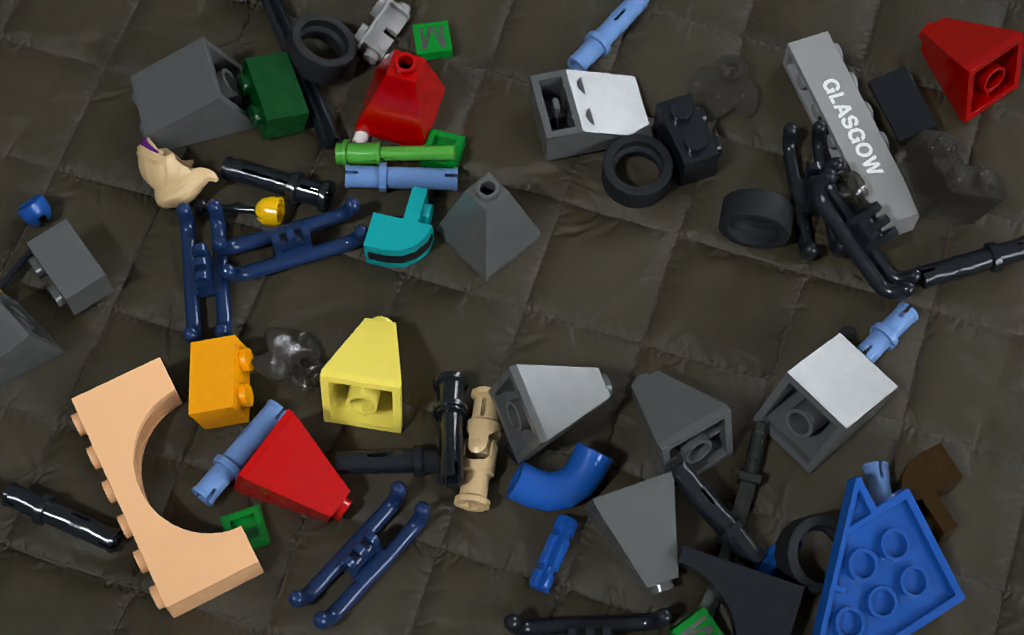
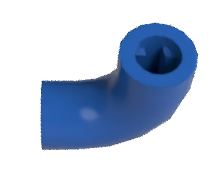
M577 442L568 462L557 471H544L523 461L512 476L507 488L506 498L524 507L544 512L570 509L593 494L605 478L613 459Z

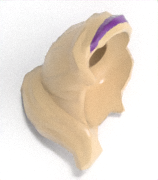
M150 137L141 139L140 145L137 146L136 154L140 174L154 189L155 201L163 209L177 208L178 204L182 202L189 204L197 198L209 181H218L217 174L211 169L202 167L192 168L194 160H181L168 148L158 149Z

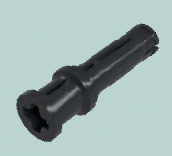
M227 156L222 163L220 172L222 179H228L257 189L283 195L290 204L304 203L317 207L318 212L325 213L333 202L335 194L334 181L326 180L321 182L306 177L305 173L300 171L293 172L290 175L264 166L234 159L231 156Z
M445 371L439 373L433 379V389L437 393V402L433 406V417L439 426V470L437 480L443 486L447 476L446 487L452 488L460 486L464 482L463 422L468 416V405L464 402V392L468 389V378L460 372Z

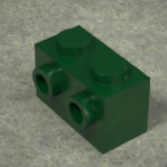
M288 52L245 58L242 73L238 74L237 77L238 87L241 95L247 96L249 119L253 127L257 126L261 139L303 133L309 116V110Z

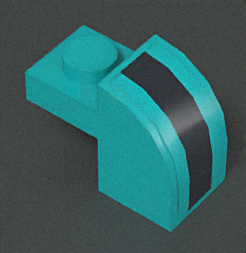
M412 187L403 219L373 212L363 245L366 263L404 268L418 263L428 255L434 244L433 225H430L434 205L429 204L428 189Z

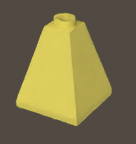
M376 316L372 319L365 318L322 368L320 384L324 422L401 434L403 427L402 380L396 322H392V320L383 316Z

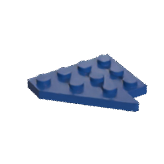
M861 476L848 479L812 635H911L965 600L966 598L910 489H899L875 504Z

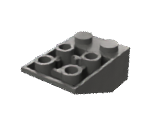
M571 69L530 76L529 101L546 161L605 150L609 148L611 143L622 136L641 134L653 137L635 76Z

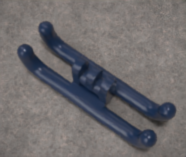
M350 197L345 201V205L335 210L238 238L225 239L221 235L215 236L212 239V247L221 254H236L268 244H272L275 253L273 258L245 266L234 267L232 264L226 263L220 269L221 276L226 281L243 282L359 247L364 243L368 228L364 225L356 226L354 232L347 236L312 246L310 232L331 227L351 219L358 213L360 202L358 199Z
M211 199L207 203L211 238L213 239L215 236L221 235L227 239L225 217L221 202L217 199ZM185 202L179 203L176 212L181 231L186 328L183 331V337L191 345V342L200 341L201 339L200 297L215 295L217 325L214 332L216 337L232 335L230 281H226L220 274L222 265L228 263V254L218 253L212 247V258L208 246L203 243H197L195 221L191 206Z
M393 482L390 487V493L381 506L303 589L290 592L288 600L291 606L303 608L312 603L342 570L354 580L326 611L315 613L313 624L318 629L326 630L335 625L417 537L428 522L431 513L430 505L425 501H420L416 504L415 511L410 520L382 549L376 534L403 503L407 491L406 485L403 482Z

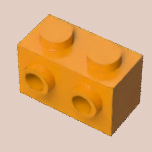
M236 335L191 342L188 415L205 430L249 422L250 407L254 404L253 390L250 386V371L254 369V357L251 349L246 347Z

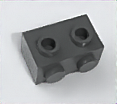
M67 219L26 243L33 254V257L28 259L29 264L40 279L45 276L49 278L52 283L51 286L47 287L49 293L59 307L67 304L74 316L114 291L107 275Z

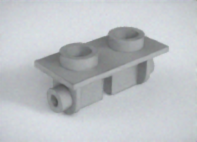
M378 0L369 13L374 17L372 23L368 26L363 22L354 35L357 50L364 54L363 59L369 64L381 61L394 41L384 33V30L396 37L410 19L409 12L411 8L406 3H397L394 0Z

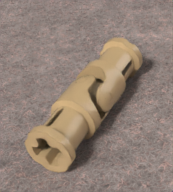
M479 386L472 389L471 392L474 405L472 417L466 423V432L469 438H466L463 445L464 482L460 485L459 494L454 497V505L456 507L474 512H483L490 508L487 494L489 481L495 475L498 453L497 442L501 436L502 425L499 423V416L488 392L491 387Z

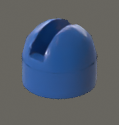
M38 194L18 208L17 213L28 225L34 227L42 226L38 218L43 215L49 220L51 217V207L44 196Z

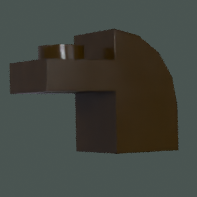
M942 443L935 445L912 459L902 471L894 487V492L903 488L910 489L938 544L949 539L958 527L940 497L953 491L963 478Z

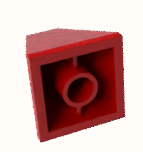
M945 17L935 23L929 22L922 28L919 34L921 53L959 119L964 123H967L1019 87L1024 46V34L1020 31Z
M394 49L376 67L355 125V131H363L370 136L404 146L425 145L430 128L433 129L445 92V86L425 58Z
M289 409L239 472L233 489L240 494L328 522L331 517L339 521L352 503L347 498L350 490L296 414Z

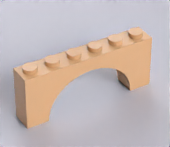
M160 357L71 399L77 411L71 415L73 423L81 437L87 434L92 446L86 448L87 454L96 470L103 468L107 480L101 482L110 503L113 504L118 501L123 514L117 516V520L127 539L134 536L139 549L133 551L134 558L143 574L150 572L155 585L149 587V591L159 610L166 607L173 618L264 573L242 526L220 533L191 532L166 521L148 502L142 482V460L146 444L158 423L168 413L183 404Z

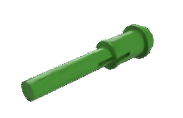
M344 139L343 143H336L335 147L336 164L343 165L344 168L346 164L379 166V163L383 161H452L456 158L455 146H382L381 141L350 143L349 139Z

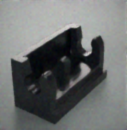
M906 66L868 81V87L883 111L902 152L913 150L927 143L936 142L937 123Z

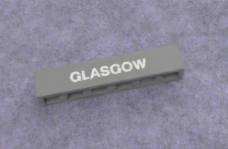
M828 31L788 43L782 64L812 124L818 120L826 122L827 153L830 159L838 156L845 162L844 168L837 174L855 210L858 211L878 201L882 209L871 216V218L875 219L886 213L891 220L880 229L881 232L892 226L897 228L899 231L898 235L912 231L921 214L919 198L915 193L910 192L905 182L903 167L899 162L894 161L889 151L887 136L884 132L878 130L870 104L867 101L864 102L858 91L856 76L853 72L848 71L843 62L841 47L838 43L833 42Z

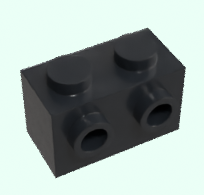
M691 93L657 103L653 127L659 141L670 151L674 163L673 171L680 186L715 176L719 156L722 155V149L717 136H711L707 128V116L702 105L696 104Z

